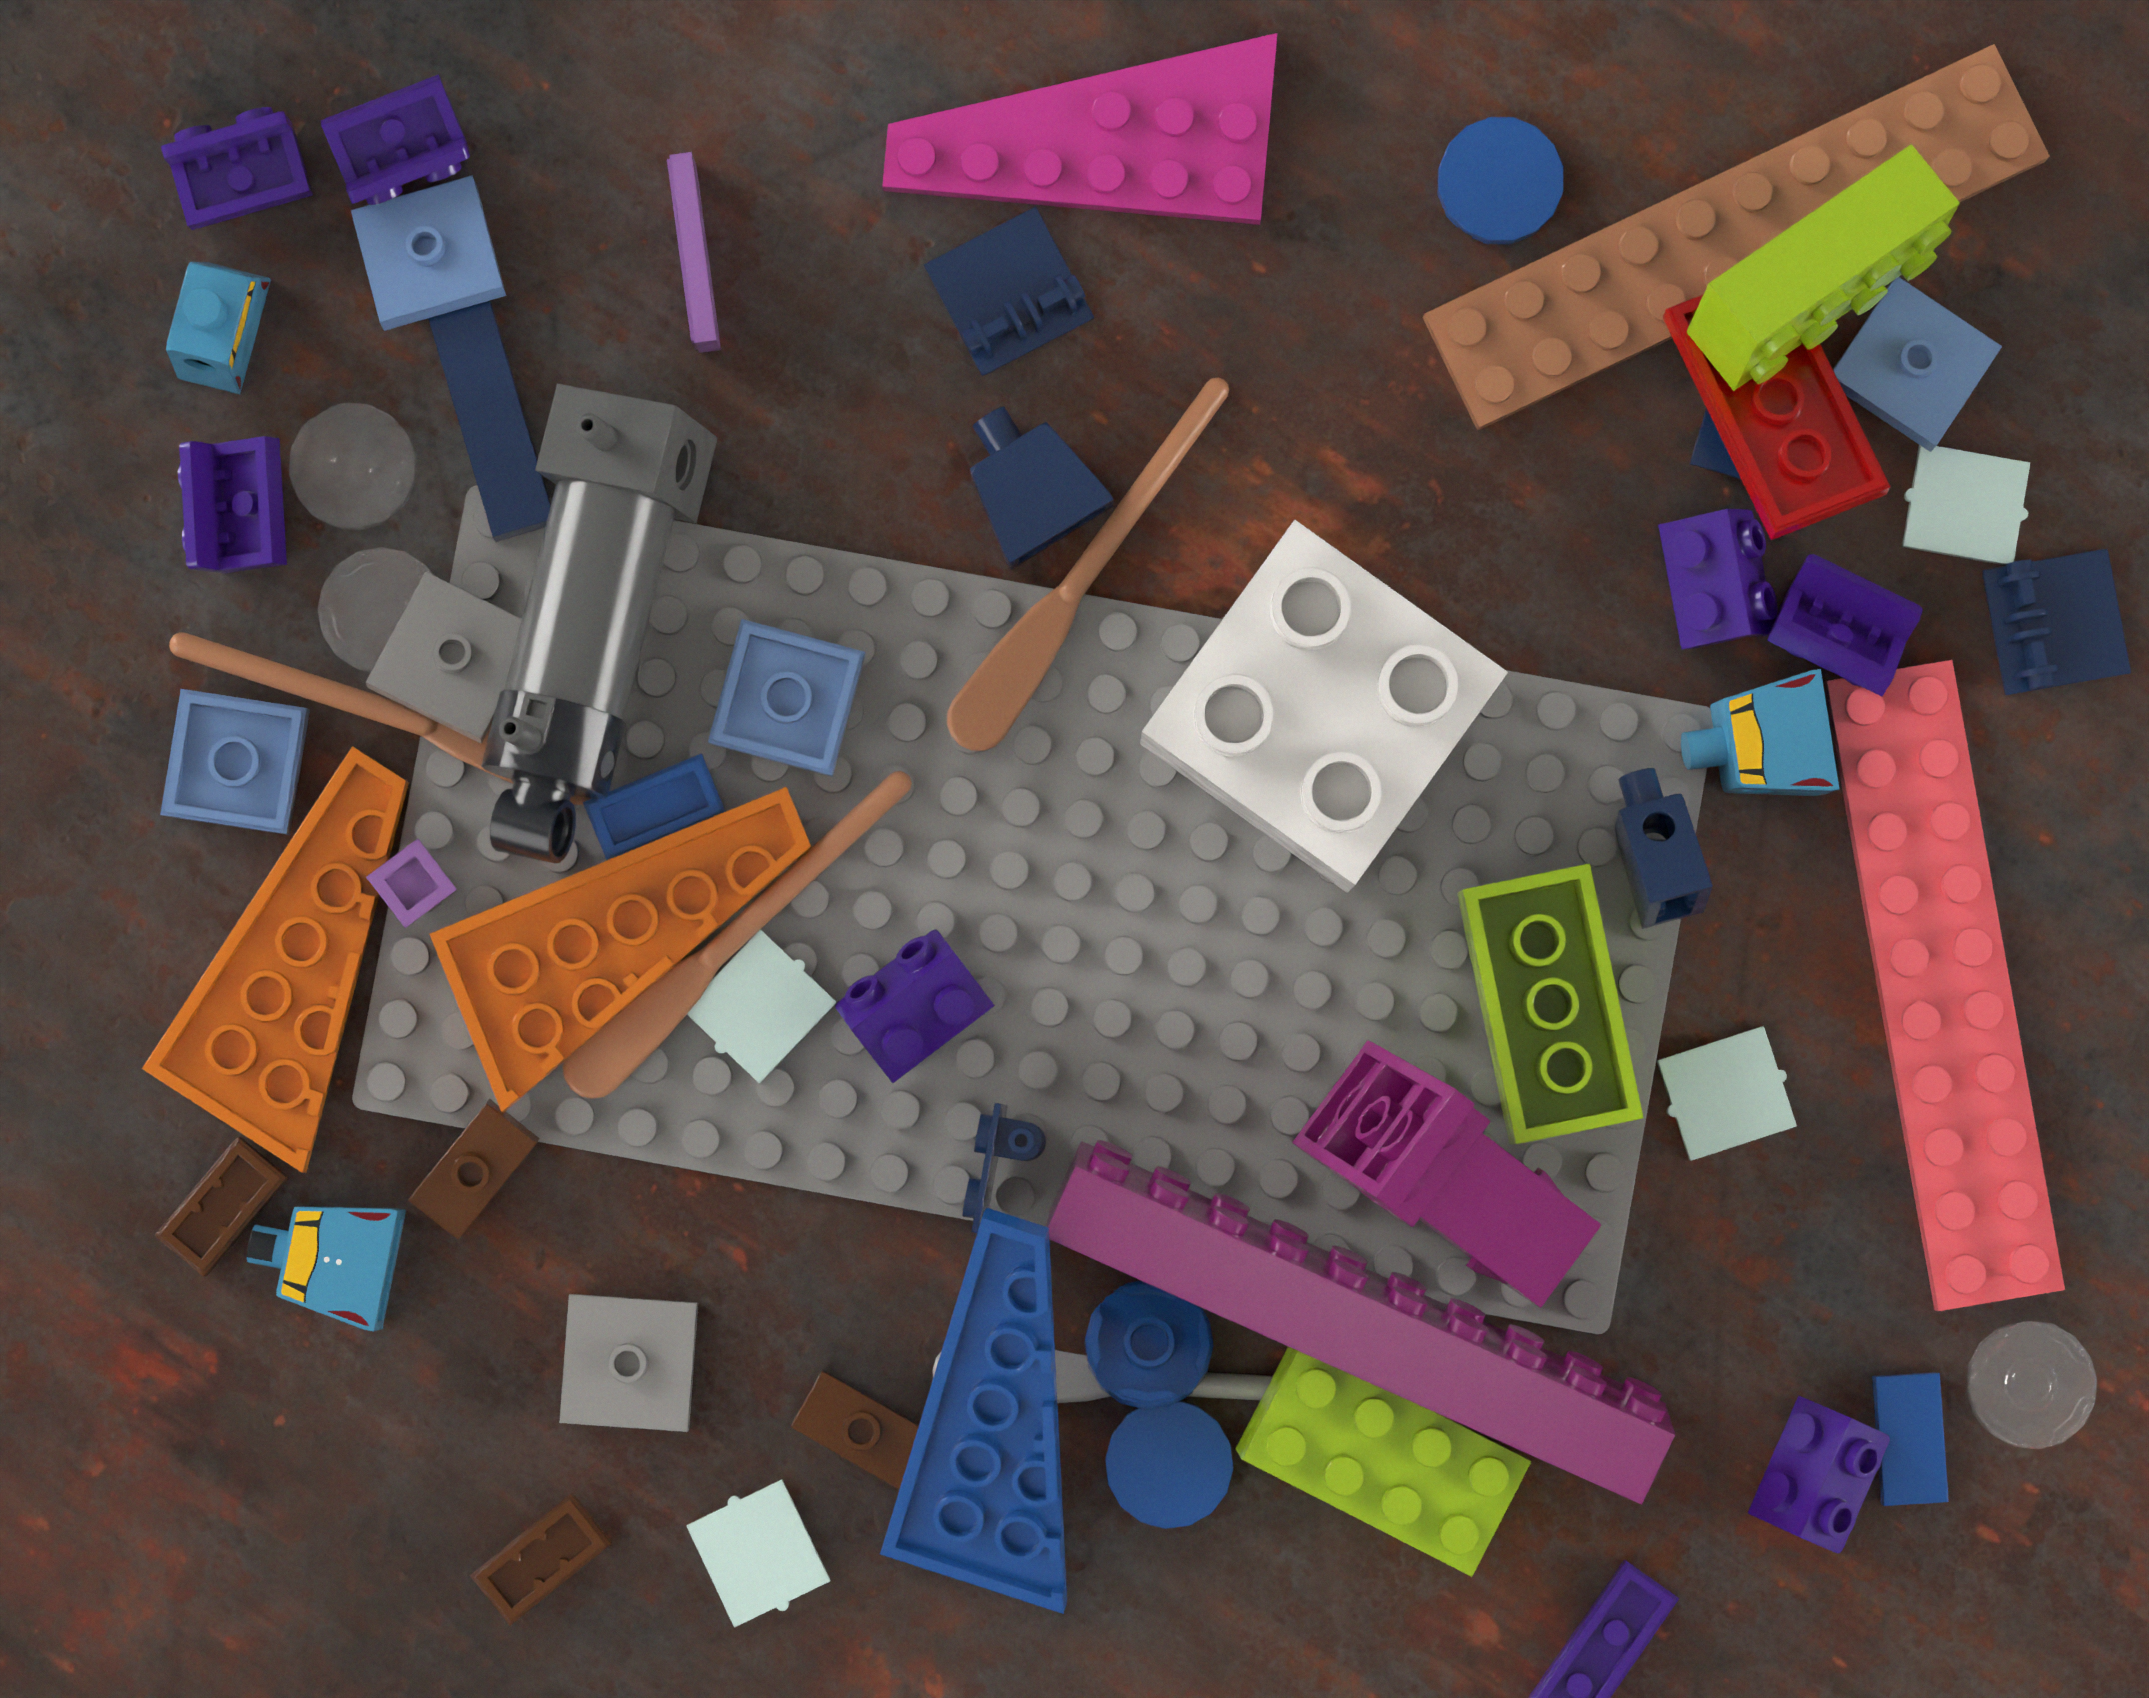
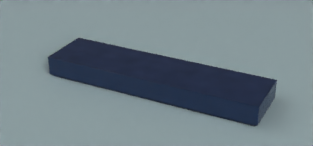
M491 300L428 318L492 537L495 542H499L545 528L551 502L543 475L535 471L538 458Z

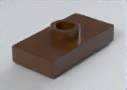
M489 1099L413 1192L408 1201L458 1240L540 1138L507 1112L502 1113L500 1107Z
M237 1137L154 1236L203 1277L208 1276L289 1177L242 1137Z
M822 1370L790 1427L900 1489L919 1425Z
M571 1493L473 1572L470 1577L509 1626H511L611 1545L612 1541L577 1497Z

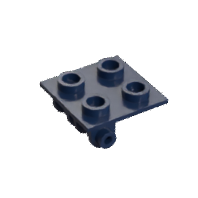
M1036 207L924 264L930 279L982 377L1094 319L1084 299L1086 296L1078 279L1074 274H1071Z
M2108 548L2033 562L2031 559L2015 561L2006 564L2004 567L1982 570L2005 696L2131 673Z
M1000 1103L994 1104L993 1115L981 1114L979 1119L974 1152L985 1154L981 1179L969 1178L962 1214L963 1217L974 1219L971 1231L973 1233L978 1232L986 1207H990L998 1157L1031 1161L1038 1158L1046 1146L1045 1134L1039 1126L1025 1121L1006 1118L1008 1106Z

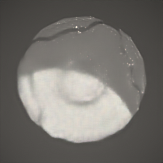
M341 403L321 412L315 418L312 417L301 427L290 449L289 477L298 499L315 518L338 529L366 530L389 521L406 505L416 484L417 456L409 435L390 414L369 404Z
M385 547L358 551L336 565L322 586L317 610L322 635L335 655L354 668L371 673L424 573L427 572L433 575L429 567L405 551Z
M2021 1321L2001 1326L1980 1342L1968 1364L1967 1391L1973 1415L1989 1434L2014 1447L2043 1449L2064 1443L2084 1426L2095 1405L2097 1377L2089 1353L2074 1335L2051 1323Z

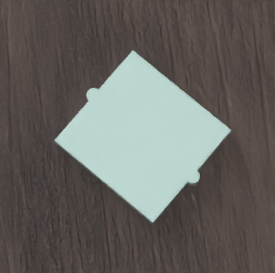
M1919 445L1912 488L1908 489L1904 494L1905 500L1909 502L1902 547L2005 566L2008 563L2014 562L2020 522L2028 517V511L2023 508L2030 462L1936 446L1929 452Z
M760 929L711 980L701 998L687 1015L716 1042L715 1050L718 1053L723 1054L727 1052L758 1083H761L832 1009L837 1001L804 971L806 967L804 961L800 959L793 961Z
M1764 1026L1657 1060L1671 1104L1667 1107V1114L1676 1119L1689 1161L1797 1126L1783 1085L1787 1074L1783 1070H1778Z
M783 1479L742 1499L739 1496L733 1495L728 1499L727 1506L686 1525L734 1628L776 1607L780 1611H785L789 1607L790 1600L831 1581Z

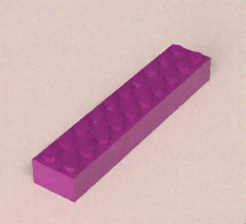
M1097 1140L1095 1146H1092L1083 1141L1080 1142L1049 1210L1046 1227H1049L1050 1240L1642 1505L1675 1437L1666 1403L1660 1401L1662 1394L1656 1388L1631 1377H1627L1624 1384L1604 1376L1601 1374L1603 1367L1599 1363L1580 1353L1568 1351L1564 1358L1542 1348L1544 1340L1522 1327L1509 1325L1507 1331L1488 1324L1483 1321L1485 1318L1484 1312L1459 1299L1451 1298L1448 1305L1430 1298L1424 1295L1427 1288L1423 1284L1404 1274L1391 1272L1389 1279L1366 1269L1368 1261L1351 1250L1340 1246H1332L1330 1252L1308 1243L1309 1235L1293 1224L1274 1219L1270 1226L1248 1216L1250 1208L1228 1195L1215 1193L1213 1199L1196 1193L1189 1189L1191 1182L1186 1177L1170 1169L1157 1166L1152 1173L1130 1163L1132 1155L1112 1143Z

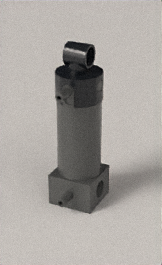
M557 384L535 471L556 484L507 680L504 690L500 691L481 764V767L485 770L511 779L514 782L512 789H506L501 793L492 812L490 841L495 851L554 864L560 863L565 859L571 848L576 829V811L573 803L570 801V797H574V795L594 799H605L608 797L626 725L623 720L674 519L697 523L718 437L676 405Z

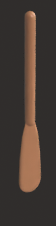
M1215 377L1204 385L1062 583L1028 610L992 649L952 700L947 711V726L951 736L960 746L971 751H985L995 747L1007 735L1041 684L1067 637L1081 598L1226 400L1229 394V386L1224 379Z
M176 633L170 639V651L177 657L420 735L451 756L514 784L511 779L496 775L481 767L490 729L481 744L391 699L188 633ZM575 795L570 797V801L575 805H582L584 801L591 799Z
M903 771L891 773L703 949L676 964L567 1058L563 1063V1073L570 1089L579 1096L590 1099L605 1097L616 1090L663 1043L703 995L718 969L908 793L912 784L910 776Z

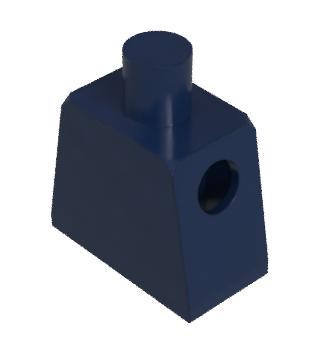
M1003 406L990 412L973 424V429L990 456L970 468L971 477L1004 559L1011 570L1113 508L1114 499L1109 491L1047 422L1022 435Z
M1655 768L1637 770L1620 777L1618 782L1626 807L1618 812L1615 834L1642 929L1703 913L1713 885L1682 794L1664 797ZM1657 833L1663 836L1665 841H1653L1646 834Z

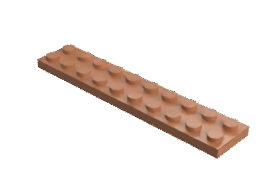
M1995 44L1424 313V322L1477 431L1672 339L1663 319L1667 308L1703 295L1709 282L1910 144L1914 146L1959 202L2046 162L2050 156Z

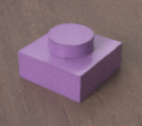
M419 838L366 877L404 928L408 927L457 890Z

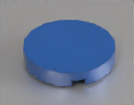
M1488 117L1466 126L1448 144L1438 168L1437 194L1446 217L1457 228L1459 227L1464 233L1471 235L1473 239L1485 244H1513L1534 236L1554 215L1563 194V165L1555 145L1536 126L1514 117Z
M1143 1281L1128 1282L1107 1296L1091 1314L1085 1337L1088 1368L1100 1388L1121 1404L1144 1410L1170 1407L1191 1395L1207 1375L1214 1346L1210 1321L1202 1308L1200 1309L1195 1304Z
M1179 1401L1170 1407L1148 1410L1137 1408L1128 1413L1112 1433L1105 1458L1108 1485L1120 1506L1138 1521L1164 1529L1190 1526L1211 1514L1227 1494L1233 1472L1230 1442L1218 1421L1198 1405Z

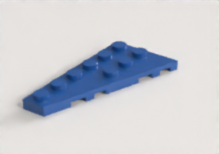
M986 1207L880 1555L1064 1614L1067 1605L1049 1227Z

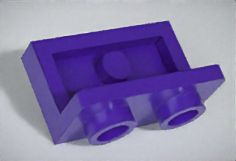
M439 74L321 120V127L346 183L351 203H357L366 199L368 205L386 202L403 192L401 185L425 176L427 182L442 180L462 169L460 162L470 158L468 143Z
M271 107L248 110L235 117L237 124L212 131L210 125L186 128L174 135L176 142L161 146L164 160L170 165L187 226L191 230L313 195L293 123L283 111L273 113Z
M262 436L215 444L197 441L180 443L178 480L182 489L184 518L182 545L186 553L187 567L193 570L231 573L287 565L280 439Z
M1724 509L1658 525L1681 649H1696L1745 637H1758L1770 634L1774 624L1773 619L1777 615V599L1772 586L1765 578L1761 556L1765 554L1766 540L1760 523L1754 519L1752 510Z
M1809 554L1783 598L1767 641L1785 649L1796 657L1804 658L1843 677L1853 685L1861 686L1883 697L1894 678L1905 644L1919 622L1923 609L1920 605L1815 554Z
M934 929L925 936L916 937L907 942L898 951L896 958L874 975L865 976L853 983L847 990L845 997L836 1003L835 1008L889 1080L894 1083L995 1005L938 930Z
M1798 1395L1748 1510V1514L1832 1552L1840 1553L1855 1525L1856 1518L1870 1485L1881 1465L1883 1455L1890 1441L1889 1435Z

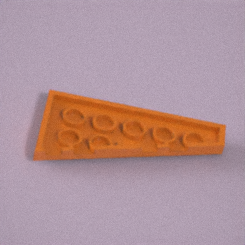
M353 746L142 1068L302 1173H307L379 899V893L366 877L389 860L409 785L408 781Z
M787 787L429 934L502 1113L511 1108L812 847Z

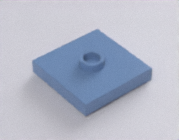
M473 175L395 197L380 204L367 205L351 210L377 314L384 331L506 296Z
M1898 277L1890 283L1887 288V294L1876 304L1833 368V371L1846 396L1931 452L1937 446L2002 346Z
M741 619L708 743L833 777L866 653Z
M181 689L160 815L290 835L310 710L304 707Z

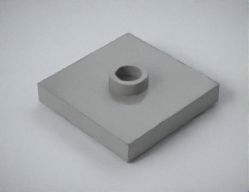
M425 572L366 681L367 688L482 744L492 725L500 691H503L522 619Z
M569 1294L559 1423L688 1432L690 1426L698 1303Z

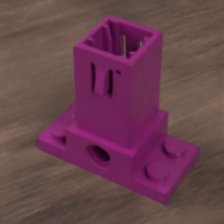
M1367 1040L1292 1143L1311 1158L1333 1171L1368 1199L1406 1224L1414 1227L1418 1220L1422 1221L1467 1255L1470 1260L1466 1266L1474 1272L1502 1282L1541 1308L1599 1230L1601 1224L1565 1197L1544 1170L1537 1168L1535 1172L1531 1171L1483 1134L1491 1121L1474 1108L1475 1103L1450 1085Z

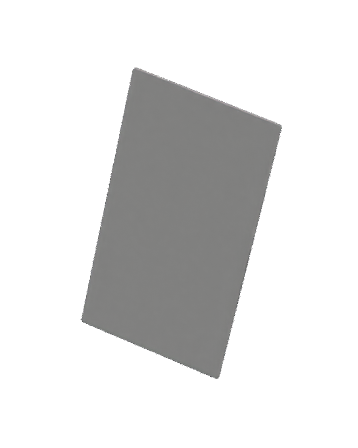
M478 486L471 487L465 498L449 583L522 619L545 528L495 542ZM674 520L623 720L626 725L609 791L702 753L726 811L787 787L811 846H814L891 773L895 771L907 773L912 783L908 793L761 930L793 961L797 959L804 961L806 965L804 971L838 1002L845 997L847 990L853 983L865 976L874 975L894 960L898 951L907 942L916 937L925 936L930 931L937 929L995 1006L894 1083L889 1080L835 1008V1005L761 1083H758L727 1052L723 1054L718 1053L715 1050L716 1042L686 1014L663 1043L616 1090L605 1097L590 1099L581 1097L572 1091L564 1079L562 1063L506 1112L539 1137L538 1142L973 1221V1218L963 1217L962 1214L969 1178L981 1179L985 1154L974 1152L979 1119L981 1114L993 1115L994 1104L1000 1103L1008 1106L1006 1118L1025 1121L1039 1126L1045 1134L1046 1146L1043 1153L1031 1161L998 1157L990 1209L1046 1226L1049 1210L1080 1142L1083 1141L1095 1146L1097 1140H1103L1129 1152L1132 1155L1130 1163L1153 1173L1155 1168L1160 1166L1179 1173L1191 1182L1190 1190L1213 1199L1215 1193H1221L1239 1200L1250 1208L1248 1216L1271 1226L1274 1219H1279L1293 1224L1309 1235L1308 1243L1330 1252L1332 1246H1340L1351 1250L1368 1261L1366 1269L1389 1279L1391 1272H1397L1411 1277L1427 1288L1424 1295L1448 1305L1451 1298H1455L1475 1306L1488 1315L1593 1334H1602L1608 1330L1613 1311L1681 919L1644 929L1641 927L1615 834L1618 812L1626 807L1618 779L1637 770L1655 768L1663 796L1682 794L1696 833L1707 768L1686 769L1681 752V734L1688 731L1713 728L1709 707L1506 670L1508 672L1359 881L1347 893L1140 744L1142 730L1222 619L1084 594L1061 648L1041 684L1007 735L993 748L985 751H971L960 746L953 739L948 729L947 711L952 700L1001 639L1033 605L1054 590L1053 588ZM741 619L866 653L833 777L708 743ZM420 736L399 852L419 838L457 890L406 928H404L388 907L352 1100L354 1105L361 1110L466 1128L489 1099L497 1105L498 1102L429 934L607 860L583 804H573L576 811L574 839L567 856L560 863L554 864L495 851L490 841L492 812L501 793L506 789H512L513 783L502 780L451 756L422 736ZM1657 833L1646 834L1653 841H1665V838ZM1590 863L1644 1118L1510 1145L1457 893L1462 889ZM778 876L773 882H771L766 888H764L758 895H756L751 901H749L744 907H742L737 913H735L729 920H727L722 926H720L715 932H713L707 939H705L686 957L703 949L712 939H714L726 926H728L740 913H742L780 876ZM745 943L732 957H730V958L718 969V971L716 972L715 976L732 960V958H733L747 943ZM1367 1040L1450 1085L1475 1103L1474 1108L1491 1121L1483 1134L1531 1171L1535 1172L1537 1168L1544 1170L1565 1197L1601 1224L1599 1230L1541 1308L1502 1282L1474 1272L1466 1266L1470 1260L1467 1255L1422 1221L1418 1220L1414 1227H1411L1368 1199L1333 1171L1311 1158L1292 1143Z

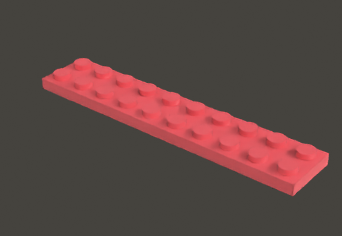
M1947 660L1896 669L1894 678L1883 697L1861 686L1853 685L1844 678L1828 680L1823 683L1934 1310L1944 1311L2065 1290L1953 661Z

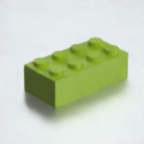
M1910 144L1709 282L1687 329V334L1733 391L1752 378L1757 384H1761L1786 365L1788 359L1785 355L1803 343L1809 350L1828 338L1838 327L1836 320L1853 309L1857 315H1861L1876 305L1888 292L1885 286L1900 275H1903L1909 281L1925 271L1937 259L1934 249L1951 234L1952 230L1948 227V224L1960 202L1914 146Z
M1590 863L1462 889L1458 892V901L1509 1144L1516 1145L1643 1119Z
M1291 1347L1287 1348L1236 1447V1451L1242 1460L1471 1577L1476 1571L1532 1462L1524 1453L1512 1446Z

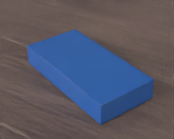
M702 753L609 791L608 797L605 799L591 798L583 802L606 860L726 812Z
M1940 1373L1872 1376L1876 1430L1890 1437L1879 1467L1881 1505L1949 1502Z

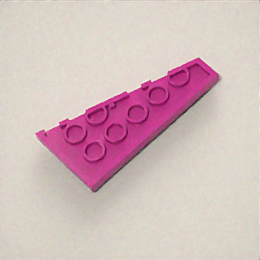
M1277 33L888 124L883 191L1260 225Z

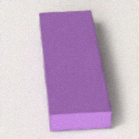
M692 152L669 155L670 159H667L691 342L699 353L721 350L696 162Z

